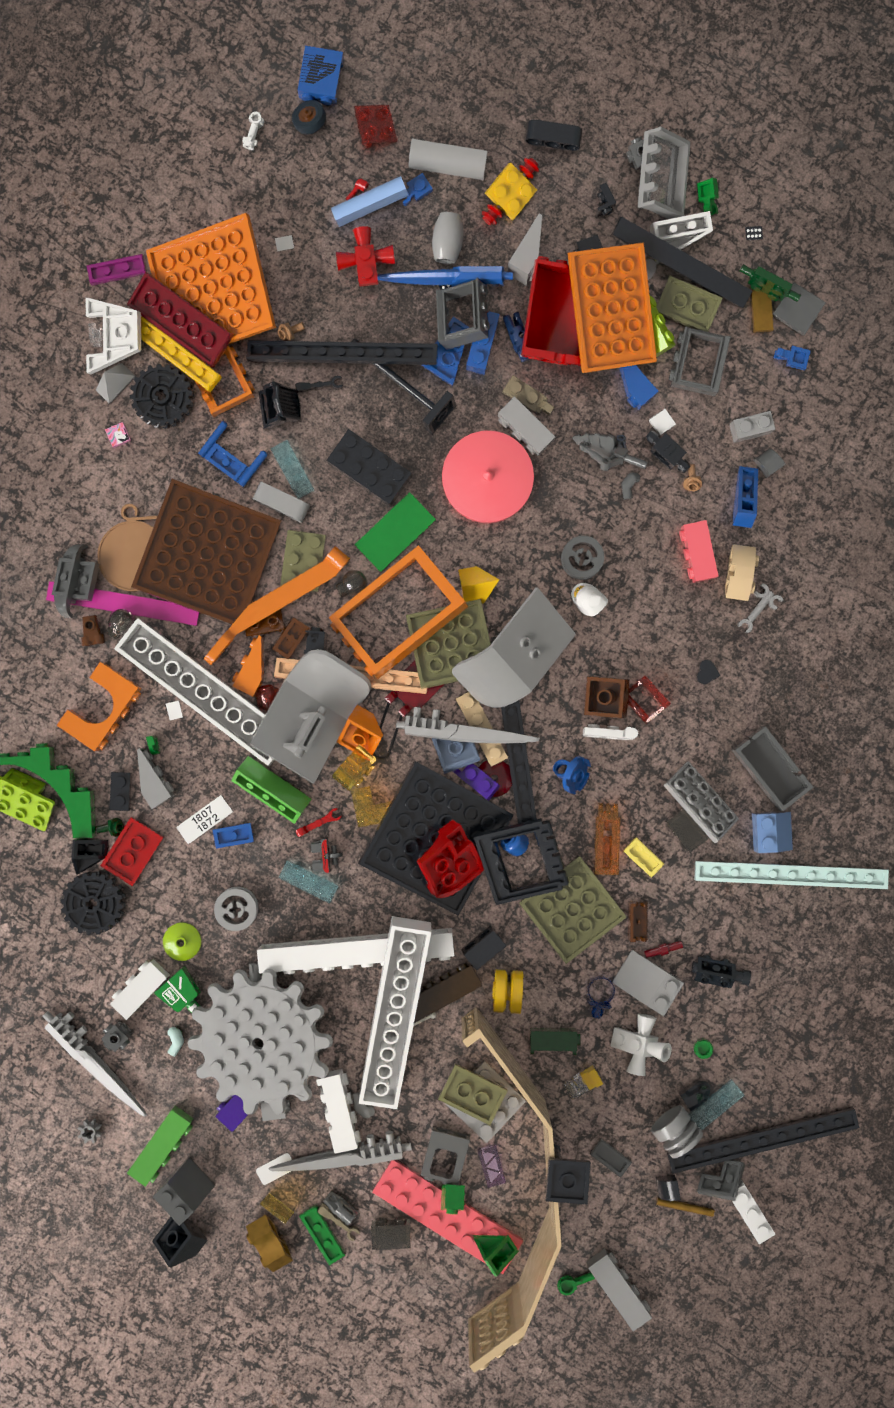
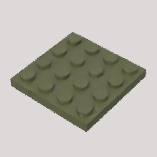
M481 599L466 602L468 607L413 651L421 689L457 682L458 680L452 674L454 666L463 660L477 655L491 645ZM446 607L406 615L410 636Z
M580 856L564 867L563 870L566 871L569 884L563 886V890L525 898L519 902L565 964L627 918Z

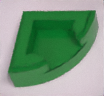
M157 736L146 737L151 754H160Z

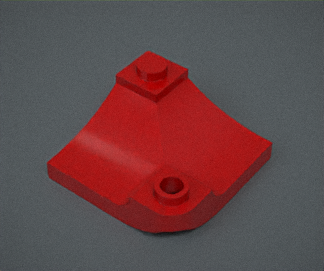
M453 819L438 831L439 835L436 841L417 860L428 882L427 887L436 898H445L457 893L484 871L481 858L473 842L467 838L462 826Z

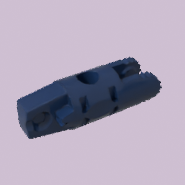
M519 312L513 314V321L510 315H504L503 320L515 352L518 354L521 362L528 361V357L521 356L525 328Z

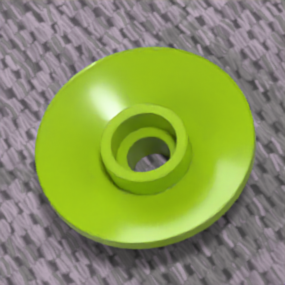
M184 922L176 923L165 932L163 947L167 955L172 959L186 961L193 958L200 950L201 936L193 925ZM179 939L184 941L183 946L178 945Z

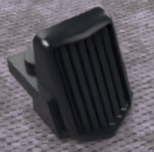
M272 381L262 386L263 390L258 391L263 429H272L285 422H298L301 420L300 401L296 389Z

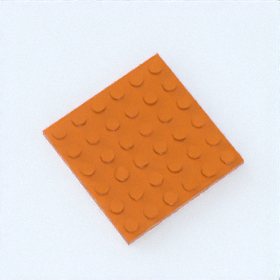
M249 214L238 215L146 250L151 275L232 333L234 336L230 343L276 328Z

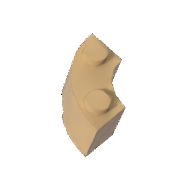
M732 545L725 583V598L748 601L750 594H754V571L759 563L756 547Z

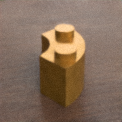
M267 1215L246 1226L248 1232L246 1234L247 1240L259 1252L261 1256L260 1261L264 1268L275 1272L293 1261L284 1239L281 1240L279 1238L277 1227Z

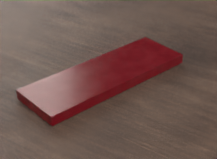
M147 272L144 273L127 303V306L141 312L142 317L212 368H215L234 336Z

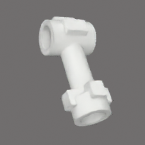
M257 111L252 112L249 116L251 127L248 137H243L242 140L243 147L249 150H254V147H257L258 141L255 140L257 130L264 125V119L261 117L260 112Z

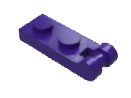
M473 763L467 765L463 771L459 769L452 771L488 801L500 787L497 782Z

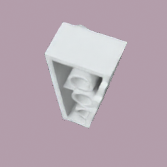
M343 1068L329 1071L326 1077H318L316 1081L318 1086L322 1085L320 1097L321 1101L326 1103L327 1106L325 1107V1117L327 1123L331 1125L329 1126V1133L334 1153L336 1154L357 1149L359 1142H361L359 1130L356 1131L354 1123H357L355 1111H351L350 1104H353L351 1092H347L346 1085L349 1084L347 1073H343Z

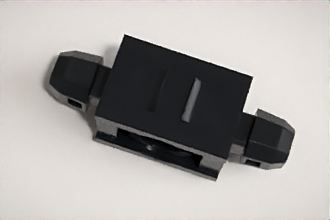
M651 430L646 436V440L650 445H654L650 452L669 470L676 465L680 472L685 473L691 467L686 459H682L687 452L666 433L659 438V434Z

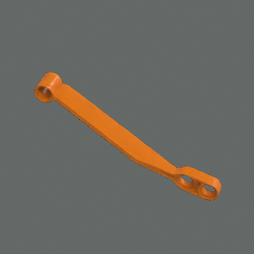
M335 546L321 563L248 605L204 657V660L210 665L214 664L236 635L336 577L348 563L350 557Z

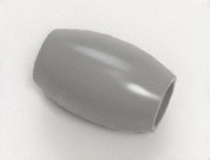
M453 212L440 213L435 223L432 238V250L436 262L444 264L456 263L461 252L464 236L461 215Z

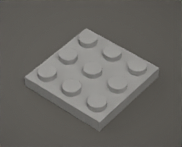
M484 1060L473 1072L507 1089V1093L491 1125L448 1104L446 1105L479 1137L488 1143L522 1107L526 1099Z

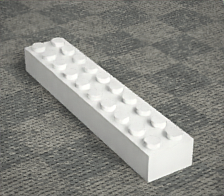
M137 618L114 649L246 750L270 766L274 759L249 745L266 713L145 621Z
M392 916L360 1086L359 1104L397 1109L431 937V922Z
M452 928L431 930L426 962H430L431 958H439L440 961L450 960V957L454 956ZM389 933L262 944L257 949L259 973H263L266 969H272L275 972L284 971V974H293L295 970H303L305 973L314 972L315 968L330 971L334 970V967L342 966V969L354 968L353 965L360 964L361 967H372L373 963H381V966H383Z

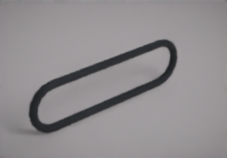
M387 702V705H386V708H385V711H384V714H383V717H382V720H381V723H380V726H379L380 729H382V726H383V723H384V720H385V717H386V714H387V711H388V708H389V705H390L389 702ZM401 714L399 717V721H401L403 717ZM399 728L395 729L387 755L385 757H378L374 752L373 756L376 759L385 760L389 757Z

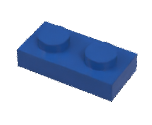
M251 823L213 829L216 849L254 842Z

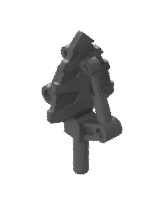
M585 433V435L578 434L572 437L576 444L580 445L581 451L588 453L591 458L601 464L600 468L603 471H608L610 468L620 464L623 465L624 462L643 469L647 468V461L628 454L626 437L624 435L614 437L600 433Z

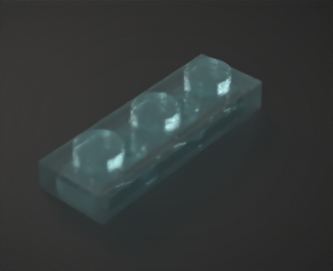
M289 860L286 861L278 877L329 904L338 888V885Z

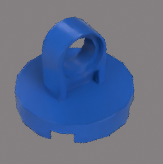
M581 756L575 757L571 762L558 760L553 766V771L560 779H563L564 790L575 795V791H581L586 785L590 776L587 770L588 767H591V763L588 759ZM567 765L564 773H558L560 766Z

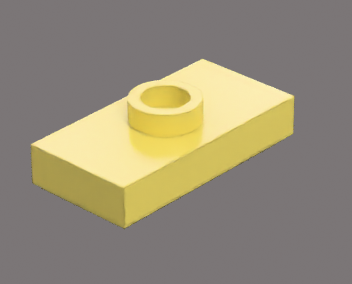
M637 837L623 850L651 878L664 865Z

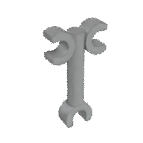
M764 583L760 585L764 589L763 594L757 591L754 592L757 598H762L746 619L739 621L737 624L738 627H741L743 623L748 625L745 633L751 632L753 628L752 623L767 604L771 609L776 610L777 607L773 604L774 599H777L779 602L783 601L781 596L774 595V593L769 591L768 586Z

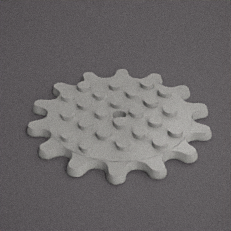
M266 969L262 974L261 980L256 983L249 980L244 970H236L233 974V988L227 990L218 983L210 984L208 994L212 998V1006L208 1009L198 1006L192 1010V1018L201 1024L202 1033L191 1036L188 1039V1047L192 1050L200 1051L205 1057L204 1063L197 1068V1076L201 1079L208 1077L217 1079L219 1088L216 1092V1097L221 1102L227 1101L232 1095L239 1096L243 1100V1110L246 1114H254L258 1109L259 1103L262 1101L269 1103L275 1114H283L287 1109L286 1097L288 1095H295L301 1101L310 1100L312 1091L307 1085L308 1078L310 1076L324 1078L329 1072L328 1066L318 1059V1052L321 1049L331 1047L333 1038L329 1034L318 1032L315 1026L316 1021L323 1017L324 1008L318 1004L311 1007L304 1006L301 1002V995L304 992L303 984L295 981L288 988H280L276 982V972L272 969ZM255 1038H260L263 1041V1047L255 1046Z

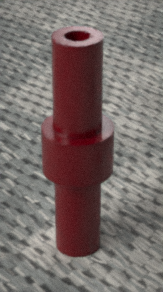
M681 941L667 945L663 943L656 948L645 950L644 954L646 958L660 954L664 956L671 951L682 949L683 945Z

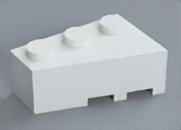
M710 211L653 222L649 226L650 233L680 250L713 231Z

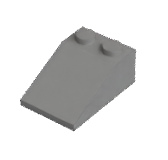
M540 213L508 262L507 272H513L514 279L526 286L529 281L532 282L534 262L539 256L542 215Z
M634 950L630 951L612 983L662 1016L666 1014L684 984L681 979Z

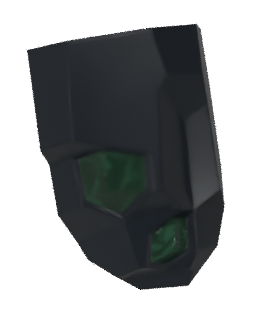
M693 1082L679 1092V1095L690 1111L701 1106L709 1097L710 1085L708 1082Z

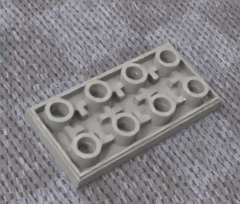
M689 761L664 784V787L714 843L718 842L739 819Z

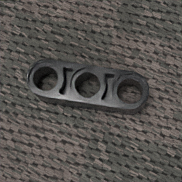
M529 120L525 141L536 146L577 151L580 149L583 130L575 125Z

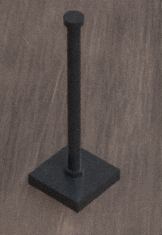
M353 339L351 342H359V341H358L357 339ZM373 364L430 410L423 419V423L431 435L435 433L456 408L454 396L448 390L434 404L385 364Z
M554 1144L555 1158L549 1157L546 1202L587 1205L591 1162L589 1160L563 1159L560 1153V1146Z

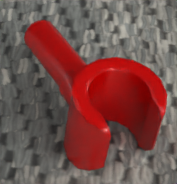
M358 179L355 187L345 199L353 198L359 190L365 192L369 186L368 182Z

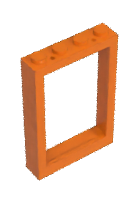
M418 545L333 613L329 619L332 621L330 624L332 629L344 636L341 639L348 648L352 646L355 650L352 654L359 662L364 661L366 664L364 669L370 676L375 675L379 679L464 611L468 605ZM417 561L451 604L375 664L341 620L413 562Z

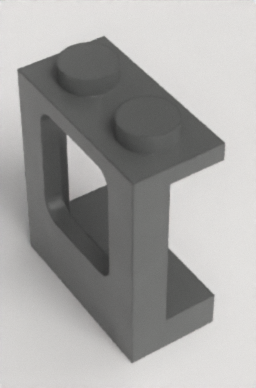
M432 1126L423 1167L421 1168V1176H424V1179L428 1181L439 1180L443 1184L458 1185L470 1142V1135ZM440 1148L457 1153L458 1156L453 1174L431 1169L436 1149Z

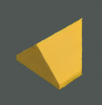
M477 566L458 570L465 602L481 599V603L484 604L499 582V579Z

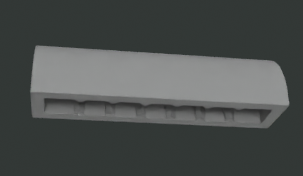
M412 139L409 168L479 180L484 179L487 151Z

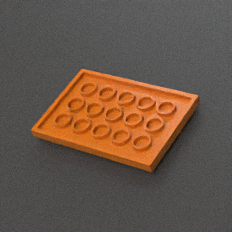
M644 243L567 253L582 373L657 362Z

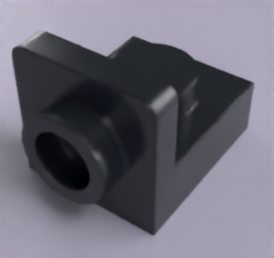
M607 182L599 185L597 193L599 202L604 204L597 208L596 214L598 217L610 215L614 212L616 201Z

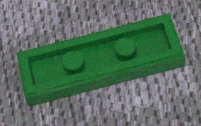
M315 1204L299 1214V1217L328 1265H331L346 1256V1252L325 1218L318 1213L319 1209Z

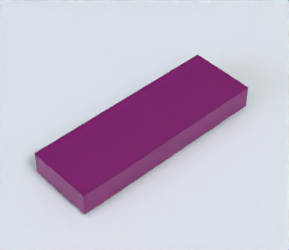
M143 254L86 265L91 286L141 276L147 272Z

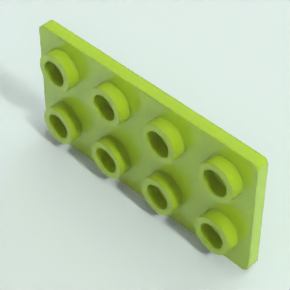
M11 768L3 777L0 776V811L39 830L46 831L55 802L40 795L46 786V783L14 768Z

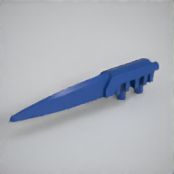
M503 266L453 267V269L406 271L377 275L378 280L419 285H452V287L476 280L477 277L486 286L487 284H492L493 287H498L499 285L504 286L505 280H513L514 273L505 272Z

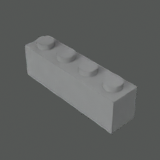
M604 1248L586 1261L588 1269L633 1332L652 1319L650 1305L646 1300H641L639 1297L640 1291L635 1284L631 1285L627 1280L629 1279L628 1274L624 1268L619 1269L616 1264L618 1260L612 1252L608 1253Z

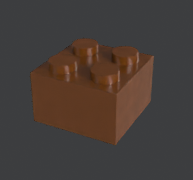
M587 676L584 715L627 718L630 679Z

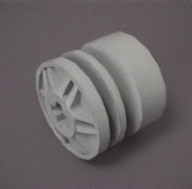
M682 1105L675 1106L665 1112L651 1127L653 1135L659 1142H664L663 1147L665 1150H668L672 1158H678L690 1151L703 1136L702 1130L697 1127L695 1121H690L691 1117Z

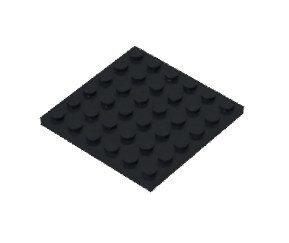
M414 760L358 864L459 916L481 874L457 893L445 898H436L430 893L427 887L428 882L417 860L436 841L439 835L438 831L452 819L462 826L467 838L473 842L478 852L474 834L506 827L514 815Z

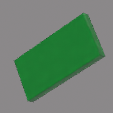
M409 492L354 545L382 572L427 530L436 519Z

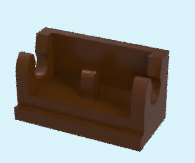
M292 616L272 646V649L289 660L305 636V630H309V627Z
M628 901V940L630 942H647L648 940L647 901Z

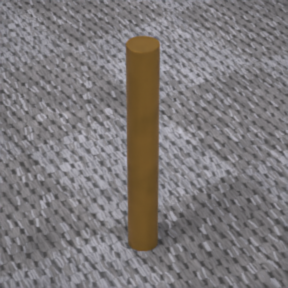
M659 1197L656 1200V1205L714 1217L715 1210L678 1201H666Z

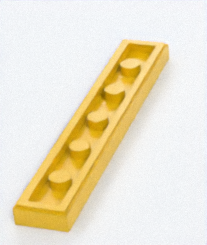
M141 316V340L211 392L221 380V375Z

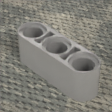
M260 482L252 498L254 501L300 523L303 522L310 507L306 502L263 482Z

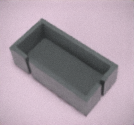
M766 726L759 727L748 736L749 739H744L731 749L767 797L780 811L786 810L814 788L804 774L798 773L800 769Z

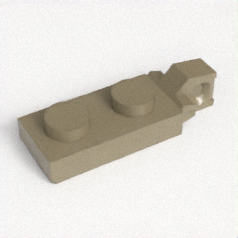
M513 375L502 391L503 394L511 399L515 396L533 413L539 414L542 411L550 416L554 410V407L547 403L548 398Z

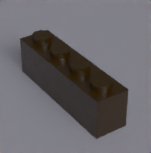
M465 962L456 967L457 971L451 974L446 972L439 977L440 980L433 983L430 981L422 986L423 989L419 993L414 1023L482 986V982L471 963L467 965Z

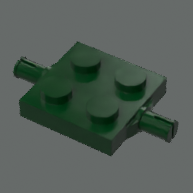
M743 264L739 271L749 276L750 279L747 284L751 285L753 290L768 294L767 296L774 301H782L784 297H789L798 302L801 294L791 290L793 284L760 266L757 269H751Z

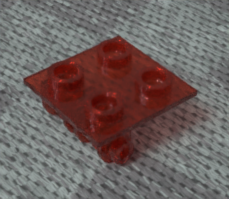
M389 105L354 106L359 134H361L362 145L365 148L372 147V143L397 142Z

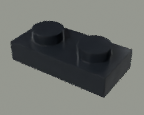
M111 772L109 810L130 811L132 773Z

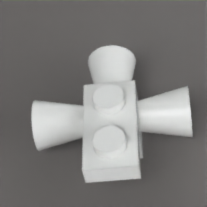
M638 1014V1032L635 1033L614 1027L611 1047L633 1054L627 1068V1072L630 1074L646 1075L645 1057L654 1056L662 1062H667L670 1058L671 1044L658 1042V1037L650 1035L657 1019L654 1016Z

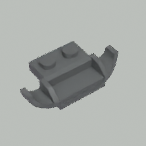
M85 544L71 546L65 552L63 558H59L51 595H54L55 606L64 618H73V614L70 612V603L76 604V600L92 601L100 564L86 562L85 559L81 558L83 549L88 548V545Z

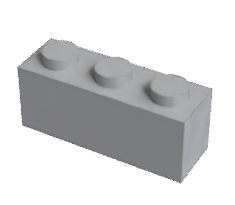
M515 396L498 412L499 423L505 428L509 427L513 431V437L519 442L522 440L526 444L525 448L532 455L536 454L539 456L555 439V436Z

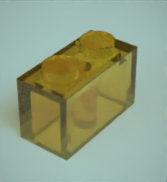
M359 744L337 768L332 777L348 791L354 786L358 788L364 781L362 776L364 774L368 776L375 768L372 765L377 759Z

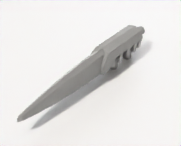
M414 707L413 716H406L405 721L397 720L396 728L405 729L406 735L450 741L527 743L537 742L540 739L538 737L460 724L448 725L447 720H439L440 710L433 709L432 719L422 718V708Z
M47 1011L42 1016L48 1022L45 1029L59 1044L117 1098L140 1115L147 1116L142 1106L118 1076L91 1046H86L88 1040H84L82 1036L88 1029L85 1026H81L75 1031V1026L69 1025V1022L75 1017L74 1014L68 1012L62 1017L63 1014L60 1012L54 1017Z
M387 1131L385 1133L387 1141L379 1139V1142L375 1143L374 1135L369 1134L366 1136L368 1144L365 1145L364 1142H361L357 1149L336 1154L334 1150L280 1163L268 1169L270 1171H307L353 1165L364 1166L402 1159V1152L412 1150L411 1142L402 1144L400 1136H397L394 1140L393 1131Z

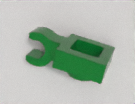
M710 178L697 183L699 203H704V212L710 211L711 216L718 214V207L714 201L719 198L717 179Z

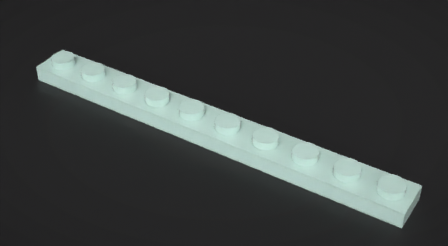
M695 861L694 880L888 889L889 870Z

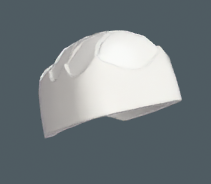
M587 583L577 584L571 593L574 604L587 616L597 615L608 603V599L603 593Z

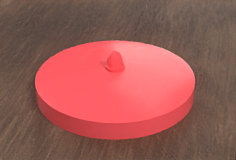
M479 431L462 438L449 451L442 471L443 489L449 503L459 514L478 523H497L514 516L527 502L534 482L533 465L527 451L517 440L497 431Z

